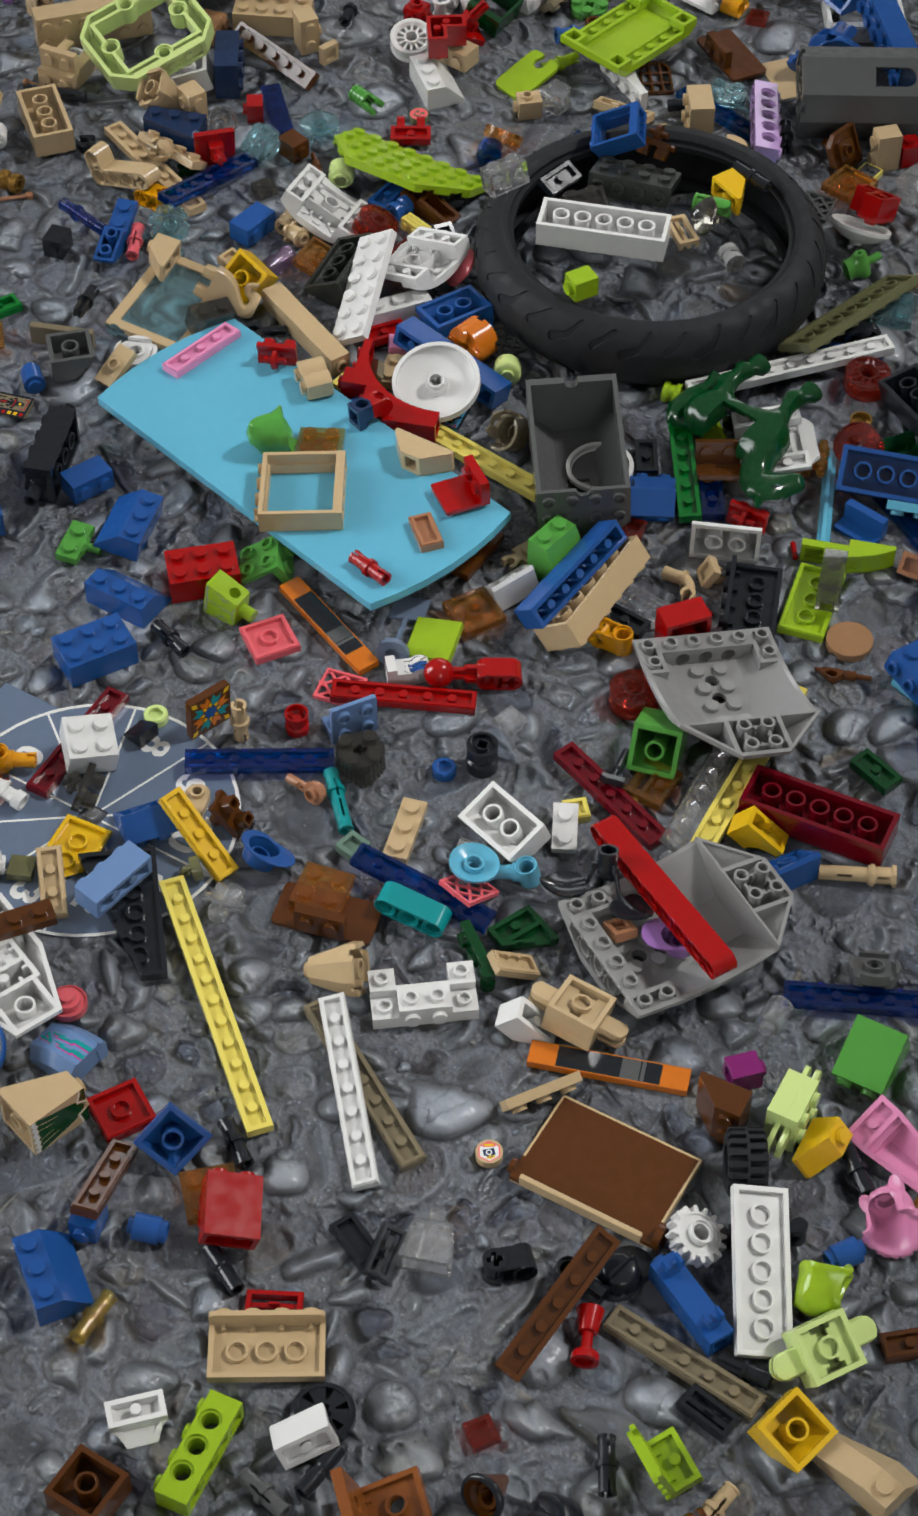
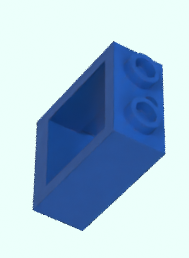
M638 101L593 115L592 125L590 126L592 135L589 145L591 151L598 158L606 155L615 156L645 146L647 113ZM629 124V133L606 140V130Z

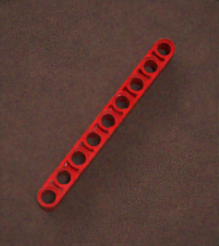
M611 815L590 826L591 834L599 846L612 844L619 848L617 867H619L620 872L711 979L714 980L737 968V960L731 949L617 816Z

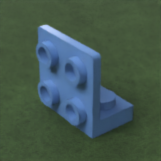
M375 694L331 708L330 715L321 718V724L333 745L378 729L377 697Z

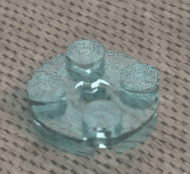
M715 78L714 82L711 83L712 94L716 104L729 108H736L737 104L745 105L747 92L744 90V84L740 82H726L721 78Z
M257 122L252 126V129L241 143V149L244 151L245 156L253 163L261 164V161L265 159L269 161L277 154L280 148V133L271 124Z

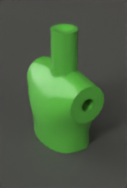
M864 249L856 250L849 258L841 262L845 277L849 281L855 278L869 277L871 275L870 265L881 260L882 256L879 251L867 256Z

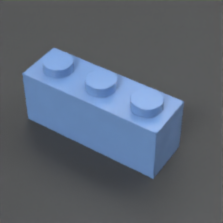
M130 840L122 846H118L112 855L105 861L99 862L91 873L77 881L74 886L75 902L97 919L100 918L152 872L151 856Z

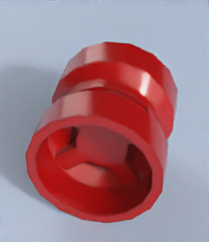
M302 704L289 705L284 711L285 731L293 738L304 737L309 732L308 709Z

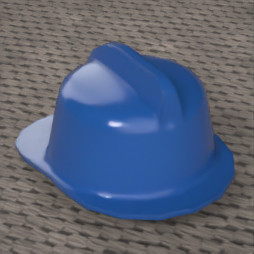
M246 830L242 834L241 840L244 845L242 856L250 867L261 872H268L275 866L287 868L295 864L296 859L294 855L276 843L267 834L257 830Z

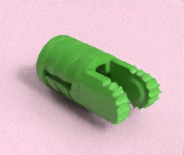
M359 84L354 85L348 93L350 101L372 116L376 114L374 108L371 107L373 103L380 108L385 105L381 99L365 90Z
M699 192L695 193L692 211L723 218L731 216V201Z

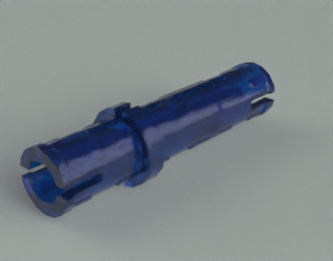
M66 197L62 198L63 201H59L58 208L69 214L72 220L81 222L101 236L106 225L105 223L86 212L83 206L74 204Z

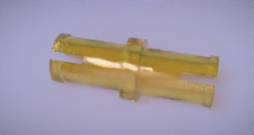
M103 1289L91 1307L85 1308L82 1312L83 1317L69 1333V1336L73 1337L72 1340L74 1342L84 1345L95 1328L103 1324L105 1321L104 1316L118 1300L117 1297H114L115 1294L113 1292Z

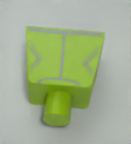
M221 569L206 583L203 606L205 613L231 626L236 625L242 618L251 623L258 614L256 609L249 606L250 592Z

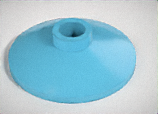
M470 842L458 845L452 850L449 856V867L459 879L468 883L481 884L489 882L496 877L499 872L500 861L497 854L491 848L480 843Z

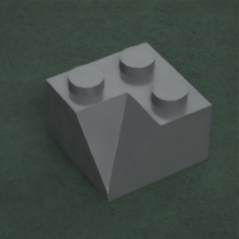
M89 328L45 334L54 383L77 379L95 361Z

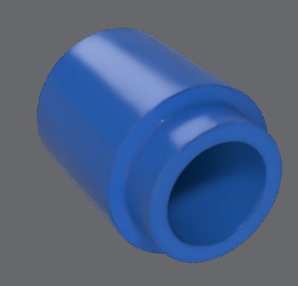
M33 362L23 365L20 375L25 391L30 394L42 392L46 382L41 367Z
M136 1212L135 1217H129L126 1233L131 1234L130 1239L153 1245H158V1243L165 1244L169 1233L170 1221H165L164 1217Z
M854 1236L828 1246L826 1251L822 1252L824 1263L844 1267L846 1264L855 1267L864 1263V1256L867 1255V1250L862 1240H857Z

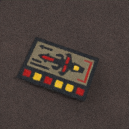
M0 391V414L2 416L21 419L28 417L33 408L34 398Z

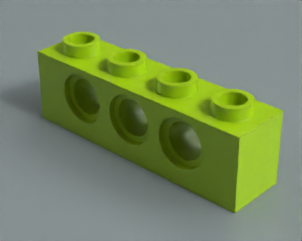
M210 1389L206 1398L202 1397L200 1399L193 1422L186 1424L178 1449L174 1448L171 1451L167 1461L168 1467L164 1474L160 1473L157 1476L153 1485L156 1504L183 1516L191 1515L244 1418L243 1402ZM208 1424L218 1425L214 1429L205 1428ZM195 1449L204 1450L198 1455L191 1454ZM182 1474H187L190 1476L188 1479L183 1481L176 1479L178 1476Z

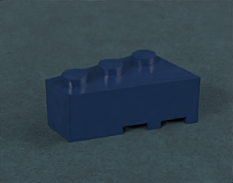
M148 106L143 116L144 132H148L149 129L158 131L160 133L159 136L172 139L173 144L186 147L187 152L194 153L193 131H208L206 114L159 106Z

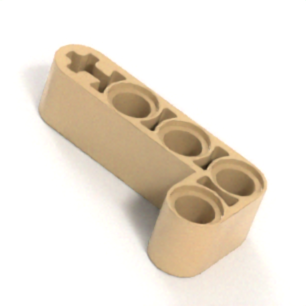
M104 141L97 142L84 153L91 175L96 183L100 185L147 190L161 178L160 170L152 163L114 159L109 145Z

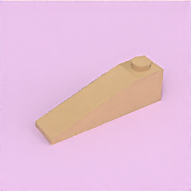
M837 1433L812 1459L820 1469L872 1516H890L918 1489V1479L900 1462L840 1433Z

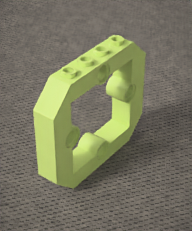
M114 0L86 17L79 38L85 53L115 90L137 92L140 81L143 78L146 80L149 77L146 73L150 69L160 67L170 76L207 55L215 31L211 18L196 0ZM166 2L169 5L168 11L173 26L177 29L187 28L191 34L172 45H158L154 50L155 55L129 69L123 62L124 54L120 42L114 38L105 40L103 36L124 24L134 23L140 15Z

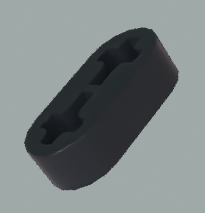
M868 322L845 330V334L839 337L841 342L845 344L879 336L881 331L876 323Z

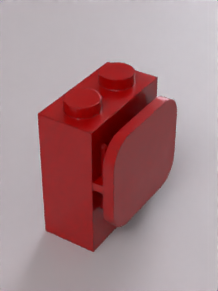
M224 1168L207 1170L202 1179V1190L198 1205V1244L255 1250L261 1239L264 1176L255 1175V1173L250 1171H242L240 1173L228 1172Z

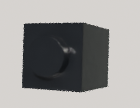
M55 224L50 226L42 238L44 256L64 260L73 246L71 228Z

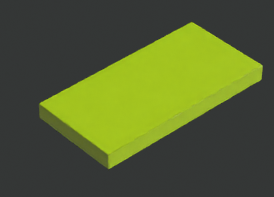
M801 562L777 626V633L823 644L846 579V573Z

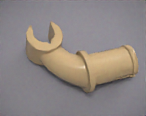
M667 565L664 566L661 579L678 584L682 588L680 590L681 601L688 597L689 599L696 598L695 583L689 575V571H681Z

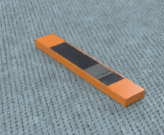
M299 576L279 585V592L359 676L379 666V660Z
M533 1039L527 1058V1067L563 1074H571L579 1070L581 1077L686 1097L692 1070L592 1050L587 1052L581 1048Z

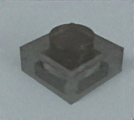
M269 177L250 183L251 190L260 201L278 195V187Z

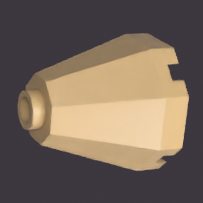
M160 67L150 69L146 73L149 77L146 80L143 78L138 86L136 99L140 102L138 103L139 106L146 110L148 106L179 110L177 84L164 69Z
M352 941L308 957V961L304 963V976L308 978L310 984L337 993L344 992L345 996L360 997L366 994L368 987H363V984L368 982L367 971H370V963L367 949H361L362 946H365L364 942Z

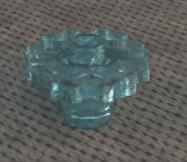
M171 203L157 206L156 212H152L149 215L148 226L152 229L150 236L154 239L157 233H161L182 242V238L188 237L190 229L189 223L186 222L188 215L181 207L174 208Z

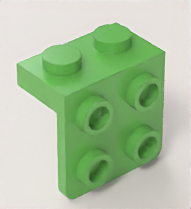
M273 536L245 547L240 552L239 569L241 584L246 585L270 573H273L282 583L293 579L295 553Z

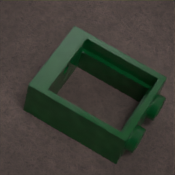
M470 0L466 9L471 11L482 0ZM492 0L508 12L500 18L490 10H487L478 19V27L495 37L519 15L523 0Z

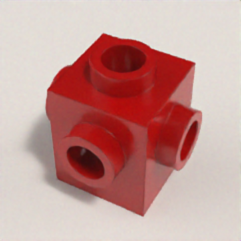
M411 0L403 8L404 19L415 18L426 23V16L432 15L430 3L422 0Z

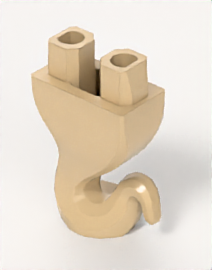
M207 264L202 276L211 280L210 285L207 286L198 281L192 293L201 298V303L212 307L226 306L241 318H251L262 298L254 290L259 288L260 284L248 283L245 286L244 293L248 297L249 303L244 304L234 275L221 265L217 268Z

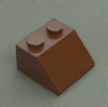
M701 1071L696 1107L709 1135L718 1142L724 1143V1134L727 1127H746L749 1120L753 1091Z

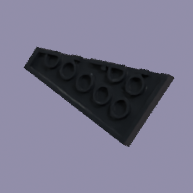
M144 847L141 849L149 854L152 859V872L113 905L106 914L141 981L168 979L156 853L155 847ZM114 850L78 853V860L86 875L91 873L99 862L105 861L112 855Z

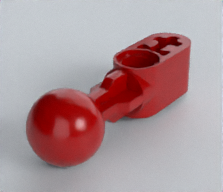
M438 657L428 661L423 671L425 681L431 687L444 688L452 680L476 683L483 690H516L523 683L521 662L515 658L486 657L479 659L476 664L453 667L448 660Z

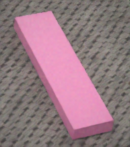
M224 322L162 363V368L165 372L178 379L240 338L241 332L229 323Z

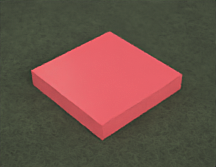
M284 614L239 627V633L256 665L301 651V645Z

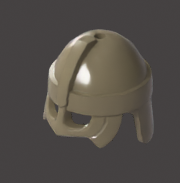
M508 409L492 414L486 432L495 439L496 443L491 444L490 448L500 452H518L523 450L529 443L527 418Z

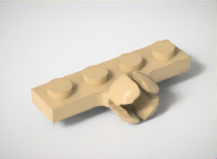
M151 129L148 132L139 131L137 139L151 146L147 148V155L154 162H165L170 158L191 170L206 169L207 162L200 159V155L187 152L186 147L173 144L172 139L159 136L160 133Z

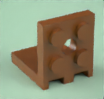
M341 1466L330 1470L341 1516H433L421 1471L417 1466L361 1488ZM403 1499L405 1502L403 1509L398 1513H392V1504L396 1500Z

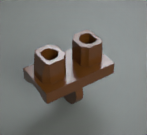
M659 124L656 129L649 128L648 133L652 134L653 138L646 136L645 146L636 149V152L648 156L653 145L657 147L653 158L666 162L670 152L675 153L676 147L661 141L662 138L668 140L670 135L665 133V126Z
M222 789L216 791L215 800L208 808L211 812L210 822L214 826L222 824L234 838H240L243 830L251 827L254 816L250 811L242 812L239 809V799L234 794L228 796Z

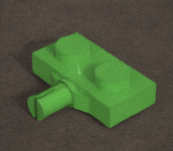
M73 520L55 552V559L78 565L81 557L86 552L101 555L102 550L94 547V544L91 543L95 527Z

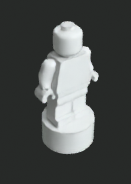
M0 778V799L2 798L10 803L9 805L17 811L22 810L28 802L29 794L22 789L16 790L11 787V780Z

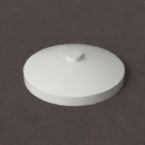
M429 342L411 349L399 360L392 376V390L395 397L410 405L440 412V422L452 420L465 413L477 399L481 386L479 368L473 356L464 348L449 342Z

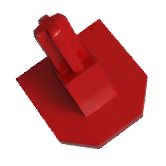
M484 0L480 1L471 11L466 9L462 13L466 16L467 41L480 46H484L485 39L478 28V19L489 9V5Z
M233 127L193 133L194 153L200 155V159L207 162V166L217 164L223 166L224 163H227L236 154Z

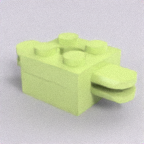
M808 1065L805 1066L802 1073L790 1068L788 1069L767 1108L764 1131L767 1136L768 1154L776 1146L774 1157L778 1159L781 1158L784 1150L792 1153L797 1143L800 1144L807 1130L805 1129L807 1124L811 1123L813 1118H816L818 1112L816 1107L821 1097V1093H818V1087L822 1071L816 1069L811 1078L812 1067Z
M839 1308L830 1310L781 1333L787 1349L770 1359V1374L774 1379L781 1382L790 1381L800 1376L805 1389L819 1387L868 1363L861 1347L876 1338V1324L868 1316H857L848 1320L844 1309Z

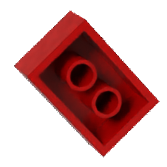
M233 541L164 551L172 604L204 599L206 583L220 569L241 584V574Z

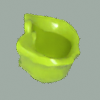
M814 1260L801 1261L798 1266L793 1306L804 1315L812 1318L818 1317L830 1310L841 1308V1300L854 1277V1268L850 1264L840 1267Z

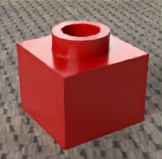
M247 94V103H243V115H247L248 123H264L263 94Z

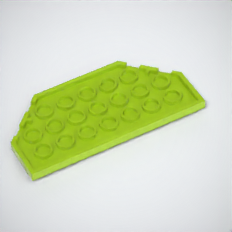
M355 127L352 130L334 135L333 144L338 146L337 151L341 157H344L343 161L346 165L413 192L422 193L423 190H433V193L438 195L450 196V193H461V197L471 198L490 190L491 182L484 180V177L480 175L468 174L465 169L453 168L447 162L433 160V157L430 155H421L412 148L399 146L397 142L383 140L381 136L376 134L370 135L365 133V130Z

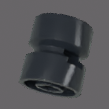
M477 732L467 739L466 769L471 776L476 778H489L498 770L499 743L497 738L488 732Z

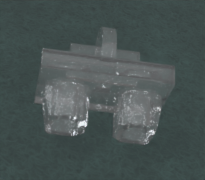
M217 882L213 892H204L201 899L212 901L208 907L209 919L214 923H224L229 918L230 912H244L247 905L242 903L241 900L246 890L236 883L227 885L223 882Z

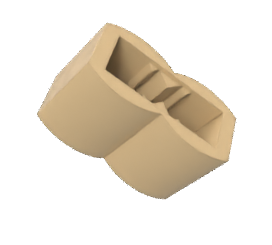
M322 356L296 362V369H293L296 382H299L302 395H306L308 400L334 394L332 377Z

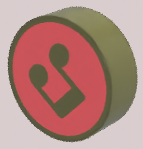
M417 107L409 112V120L414 125H417V116H425V124L429 121V112L425 108Z

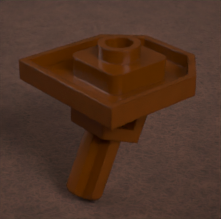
M848 122L829 137L825 136L824 141L821 142L822 146L826 148L830 168L840 173L846 172L863 160L854 122Z

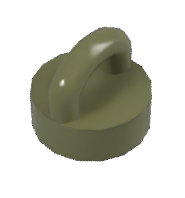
M198 856L188 857L189 865L180 868L179 875H184V877L193 875L195 882L203 880L204 875Z

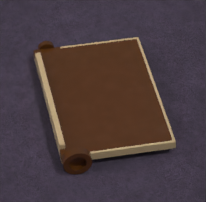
M563 1095L521 1159L512 1158L507 1172L510 1173V1181L642 1246L660 1252L667 1241L665 1235L669 1232L666 1222L702 1166V1159Z

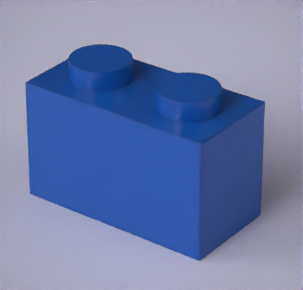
M256 201L229 221L230 238L250 248L275 229L276 212Z
M96 455L59 473L62 490L75 505L115 486L113 470L100 455Z

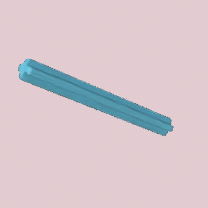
M832 449L824 453L816 539L830 542L838 457L837 452H833Z

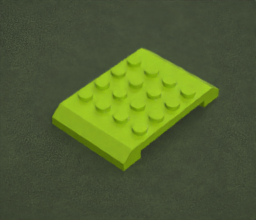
M626 0L580 30L572 27L560 35V42L612 72L626 77L688 37L697 25V17L666 0Z

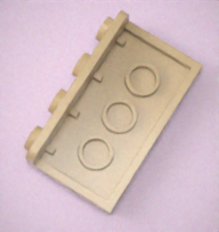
M283 1307L276 1308L275 1310H260L258 1308L230 1310L220 1308L209 1312L207 1383L325 1382L326 1314L324 1310L315 1307H308L303 1310H290Z

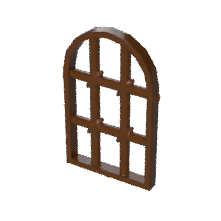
M650 61L640 67L638 75L643 86L649 85L651 91H648V95L674 94L669 66L659 61ZM650 66H657L658 71L652 72ZM645 67H647L648 72H641ZM662 74H668L669 81H664ZM642 75H647L649 82H643ZM651 75H658L660 82L652 81ZM670 84L671 90H665L664 85ZM653 85H660L661 90L654 91Z

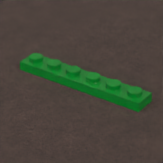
M668 423L674 478H676L675 488L679 523L702 522L692 432L687 428L674 427Z

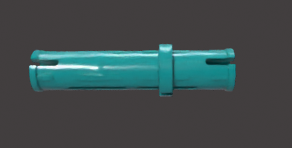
M329 767L323 771L327 785V797L331 800L338 833L346 836L351 830H354L345 799L346 789L341 784L339 770L336 767Z

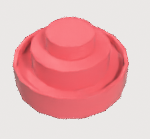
M65 985L57 988L63 1012L54 1018L60 1022H73L83 1017L88 1009L87 995L83 989L75 985Z

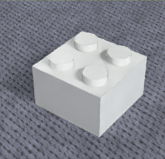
M111 713L61 718L59 735L67 775L117 770L119 750Z

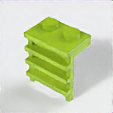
M634 1423L628 1426L630 1431L626 1434L654 1485L657 1486L668 1502L704 1480L673 1426L649 1441L644 1438Z

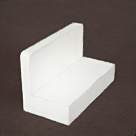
M323 1403L314 1405L269 1427L273 1450L285 1470L340 1446L339 1438L329 1422L326 1407Z

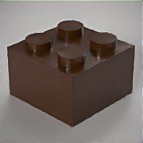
M80 1443L43 1493L47 1508L60 1516H113L133 1489L129 1473Z

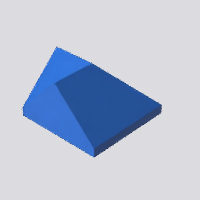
M169 1101L134 1139L133 1144L176 1176L209 1141L212 1134Z

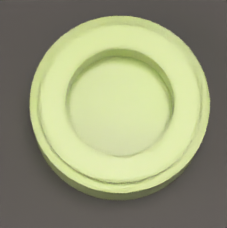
M151 705L144 711V720L157 723L158 728L164 727L169 720L168 711L162 705Z

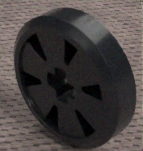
M329 1382L314 1383L302 1389L293 1400L290 1416L323 1403L329 1414V1422L337 1434L339 1442H343L351 1434L356 1423V1407L352 1396L343 1387Z

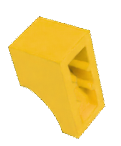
M755 806L733 815L727 835L744 849L748 847L758 848L772 854L774 857L783 855L789 837L786 832Z

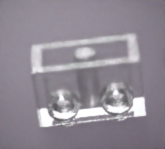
M517 152L507 154L505 157L489 162L487 165L479 168L483 189L493 199L530 182L526 160Z

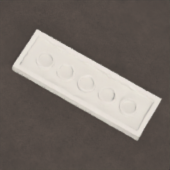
M393 229L359 238L332 334L342 346L361 342L369 337L397 236Z
M733 1184L730 1187L734 1357L770 1360L774 1355L787 1349L781 1333L793 1328L788 1188Z

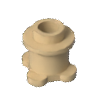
M296 220L283 227L284 242L289 243L292 241L296 247H301L308 242L309 230L304 227L301 228Z

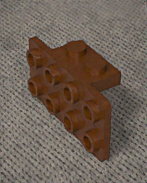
M730 29L719 32L709 31L706 32L705 36L697 38V44L733 83H739L766 74L764 65Z
M287 882L271 916V922L277 926L347 943L363 941L365 944L363 947H368L371 944L382 913L376 910L372 901Z

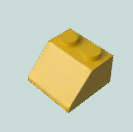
M242 248L238 249L225 266L234 275L244 304L249 303V299L244 293V288L248 283H259V288L254 290L262 297V289L274 285L279 280L252 252Z
M798 1386L787 1391L747 1431L768 1456L795 1473H799L839 1432Z

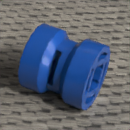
M402 195L396 199V202L388 203L385 206V211L388 218L397 223L401 220V217L414 212V205L408 196Z

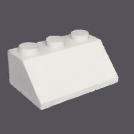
M428 53L409 56L410 78L427 110L465 103V99L447 65L437 59H429Z
M415 289L380 298L372 326L400 318L402 321H405L412 316L419 319L415 307L431 301L432 298L427 290Z
M692 521L689 557L707 558L710 555L716 557L717 560L732 561V556L737 555V562L758 564L762 528Z
M494 781L458 815L460 820L510 863L522 856L534 855L551 838L545 824Z

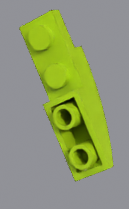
M803 538L799 560L822 564L821 567L844 573L872 572L892 567L897 547L850 539L849 545Z

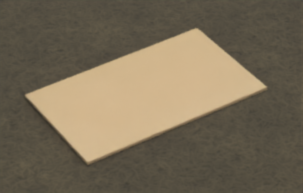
M789 58L762 63L766 68V74L764 75L769 82L778 84L781 100L797 97L796 72L788 67L786 61Z

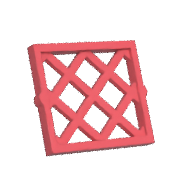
M328 667L322 679L319 680V684L313 693V698L338 706L346 704L330 702V697L325 696L328 694L330 696L331 690L328 685L332 684V680L325 681L327 676L331 674L332 678L368 681V678ZM324 686L326 691L319 693L321 687Z
M455 875L440 879L438 883L468 908L494 898L500 893L488 882L477 884L479 888L472 887L471 883L468 882L467 885L459 884V880H463ZM459 888L467 889V892L459 891ZM471 890L479 892L480 895L472 894Z

